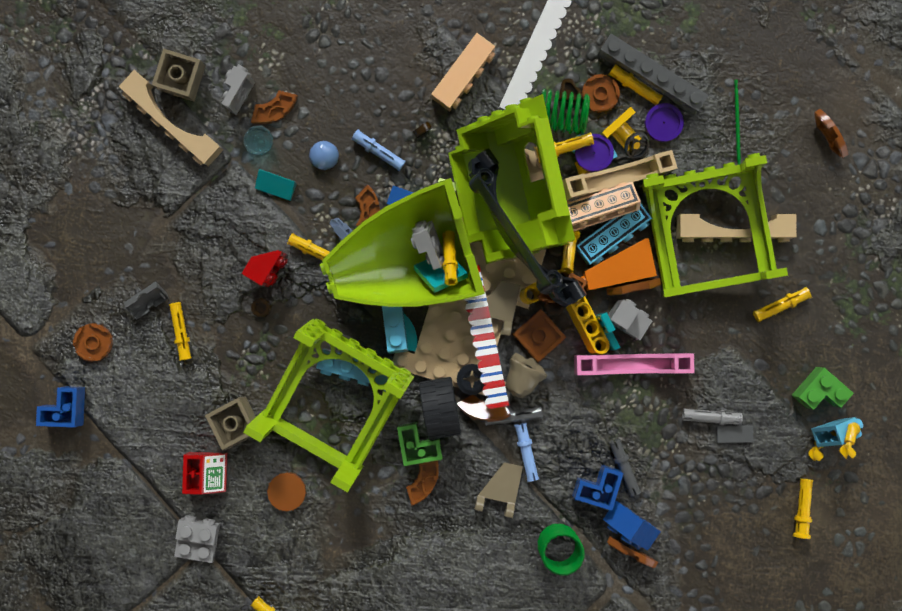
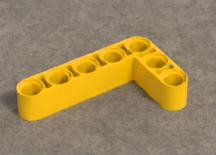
M561 269L558 270L559 273L564 274L566 277L569 275V273L562 272ZM536 282L521 290L519 297L524 304H532L538 301L536 298L540 291L537 289ZM527 290L533 292V299L527 297ZM584 296L574 304L567 306L566 309L589 353L592 355L604 354L609 350V341ZM578 307L583 309L584 315L582 317L577 312ZM587 324L591 325L592 327L591 334L587 332ZM597 341L601 344L600 351L595 347Z

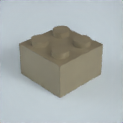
M163 48L152 86L158 91L195 101L206 65L199 59Z
M238 397L205 415L222 450L229 449L250 438V436L243 432L246 426L256 418L246 397Z

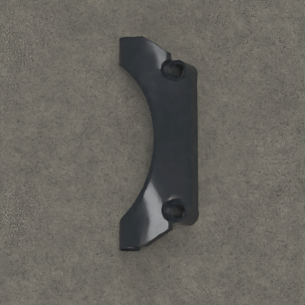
M490 148L482 151L468 163V175L471 178L469 186L471 190L481 195L505 243L535 276L537 289L542 294H548L554 302L565 308L570 304H574L586 296L587 293L578 280L575 281L573 278L561 276L558 271L548 270L537 262L498 203L496 180L499 162Z

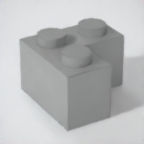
M629 299L616 301L608 314L613 325L634 339L641 340L652 323V320L648 318L650 315L637 309V304Z

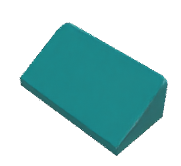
M259 169L255 189L291 201L297 183Z

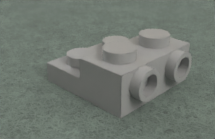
M239 64L237 67L233 66L232 70L230 69L226 73L224 83L230 89L226 90L222 96V104L235 115L239 112L255 84L251 78L252 75Z
M422 220L415 223L416 227L412 229L413 234L411 237L414 249L417 248L419 254L427 251L425 254L426 260L429 265L432 264L433 270L441 268L444 261L443 248L433 222Z
M190 515L179 519L174 557L213 563L220 523H215L213 519L196 520L195 516Z

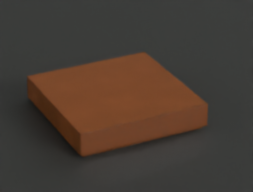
M542 309L536 312L513 333L514 337L537 362L541 361L566 338Z

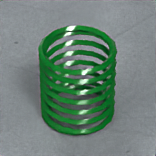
M544 88L542 89L541 94H543L544 101L546 103V90ZM548 90L546 110L550 128L552 129L553 127L555 133L560 129L562 133H565L567 130L569 134L575 131L576 135H584L590 107L589 94L586 93L584 95L578 128V114L581 102L580 92L576 97L575 114L571 126L574 93L571 92L569 96L568 111L564 124L567 92L564 91L562 94L560 114L557 122L559 91L555 92L550 120L552 90Z
M552 524L540 533L538 551L545 567L551 573L559 576L570 575L582 566L585 558L584 547L571 527L564 524ZM558 536H567L575 540L573 554L564 561H553L545 556L548 543Z

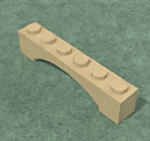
M133 70L120 84L119 87L124 91L122 95L130 102L134 100L138 104L136 108L144 115L146 113L151 115L150 120L158 127L162 125L166 129L164 133L172 140L176 138L180 142L178 146L186 153L188 151L194 154L192 158L198 164L202 165L204 163L209 167L223 151L208 135H193L174 126L156 104L152 94L153 86L137 71Z
M670 150L614 168L565 178L562 182L566 200L569 201L585 195L595 194L603 189L614 188L624 182H639L646 179V175L658 173L659 176L668 174L677 169V164L673 151Z
M679 214L676 216V239H682V242H694V239H701V242H713V239H720V242H732V239H739V242H751L752 239L751 228L727 229L718 227L702 220L700 214ZM776 214L771 216V220L768 222L771 239H778V242H790V239L796 237V214Z

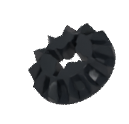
M468 364L459 370L457 384L464 393L475 395L482 392L483 387L487 384L477 380L474 381L473 388H471L470 381L463 379L470 377L471 371H473L474 377L478 379L485 372H480L477 364Z

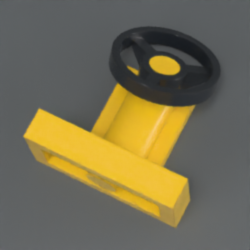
M630 107L600 135L606 138L612 135L624 148L628 157L639 159L647 152L649 139L645 134L635 132L627 123L636 113ZM639 135H643L645 141H640L641 138L639 137ZM645 145L644 150L639 155L634 156L635 151H638L641 146Z

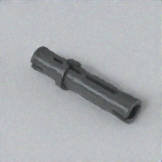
M523 407L520 410L509 411V417L494 422L485 421V425L519 421L526 423L527 420L543 419L542 408L524 409Z
M615 439L618 447L615 446L613 440L610 441L609 445L615 456L614 462L618 464L620 471L623 472V479L629 496H635L632 488L639 495L641 490L629 464V456L625 454L621 439Z

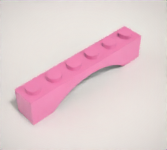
M694 354L574 355L575 375L694 373Z

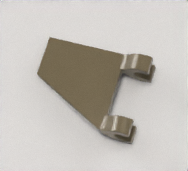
M505 281L499 283L487 298L490 317L504 321L500 334L510 336L521 285Z
M504 462L478 494L474 509L483 511L485 498L507 503L504 516L513 518L523 466Z

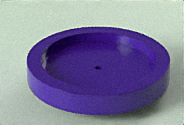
M661 103L649 110L645 117L644 125L647 134L652 139L658 142H669L681 133L684 120L677 107L668 103Z
M592 134L594 144L576 149L575 159L578 165L585 171L598 172L605 170L611 164L614 149L608 138L600 134Z

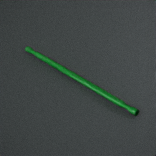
M734 80L737 162L740 165L738 80Z

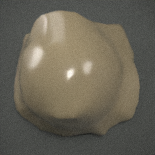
M515 353L509 360L510 369L507 375L506 387L510 394L515 397L524 398L530 395L539 382L547 378L543 367L537 364L533 358L525 359L520 354Z

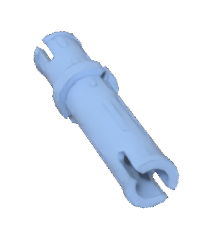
M360 130L354 133L352 140L363 146L365 151L372 152L398 171L402 169L406 162L405 160H402L378 144L376 139L369 138Z
M527 423L516 424L514 426L518 437L517 446L521 450L527 482H532L534 479H539L531 447L532 439L529 438Z

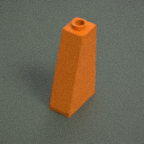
M649 238L639 241L582 272L583 276L581 278L588 281L585 286L586 291L657 276Z

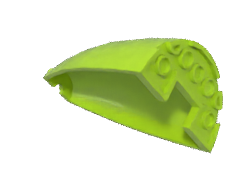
M451 178L420 189L384 207L341 240L322 260L323 263L320 264L323 275L327 274L329 282L326 283L329 294L333 293L335 299L360 304L387 307H417L452 302L485 294ZM422 220L433 222L442 248L443 232L445 233V231L450 230L455 233L456 261L468 272V278L436 293L414 271L415 264L426 260L425 254L427 251L419 254L417 248L414 249L411 242L412 229L416 227L415 223Z

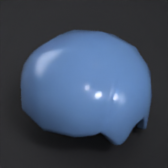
M319 141L311 147L309 159L314 167L327 170L333 168L338 162L339 153L334 144L328 141Z

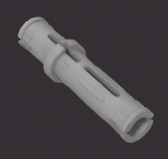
M683 408L682 420L719 423V425H742L743 415L742 413L725 412V410L707 411Z

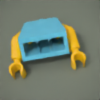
M855 417L844 418L812 428L815 447L810 449L808 452L809 456L814 461H820L824 456L820 448L843 445L839 451L844 458L847 459L848 455L854 458L856 452L851 446L855 444L856 438L862 436V421Z

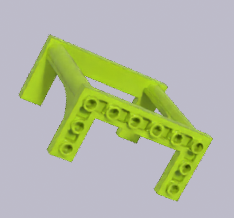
M760 153L747 155V158L740 165H735V162L723 164V168L715 169V166L703 168L704 172L696 173L695 170L686 171L683 176L676 177V174L663 177V175L659 176L658 173L646 175V179H643L642 189L643 193H646L649 214L652 218L650 220L663 290H661L662 297L788 276L787 268L777 269L762 192L761 169L767 164L766 155L760 156ZM727 177L724 185H718L717 181L719 179L722 181ZM733 177H739L741 180L740 186L734 190L730 189V180ZM704 182L705 186L700 187L699 183ZM677 186L679 188H684V186H686L687 191L681 193ZM745 187L746 191L743 192L746 196L742 197L739 195V192ZM703 189L722 190L737 198L744 206L749 218L759 273L681 286L671 236V219L679 203L688 195ZM665 191H675L678 199L676 201L668 200L665 197ZM663 202L671 205V210L666 211V206H663Z
M311 319L296 331L293 338L300 341L299 346L266 409L246 426L243 433L261 443L273 430L339 468L330 483L348 493L364 466L362 465L414 376L411 375L409 370L405 368L400 369L395 366L394 362L390 359H383L377 356L374 350L363 348L355 339H348L342 336L343 333L339 330L328 328L323 321ZM323 341L329 343L331 347L330 354H325L322 351L321 343ZM315 348H316V351H317V353H318V355H319L318 358L313 357V354L316 353V352L314 351ZM336 348H337L339 351L341 350V351H342V354L336 353V351H335ZM327 359H340L354 364L367 376L373 389L374 403L371 414L347 456L281 418L305 372L315 363ZM369 367H371L372 370H376V372L371 373L369 371ZM378 375H385L388 377V381L385 384H377L375 378ZM378 389L383 390L382 396L378 393Z

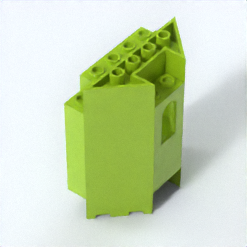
M543 94L532 99L524 98L520 100V104L507 105L503 111H493L491 116L479 117L476 122L457 129L460 145L456 146L455 150L449 152L448 155L469 243H482L486 264L517 257L499 233L489 208L481 195L473 192L469 186L471 178L468 175V163L488 148H490L499 162L496 180L498 203L531 253H539V251L548 248L568 245L575 240ZM530 142L537 146L544 176L543 179L531 182L525 157V148Z

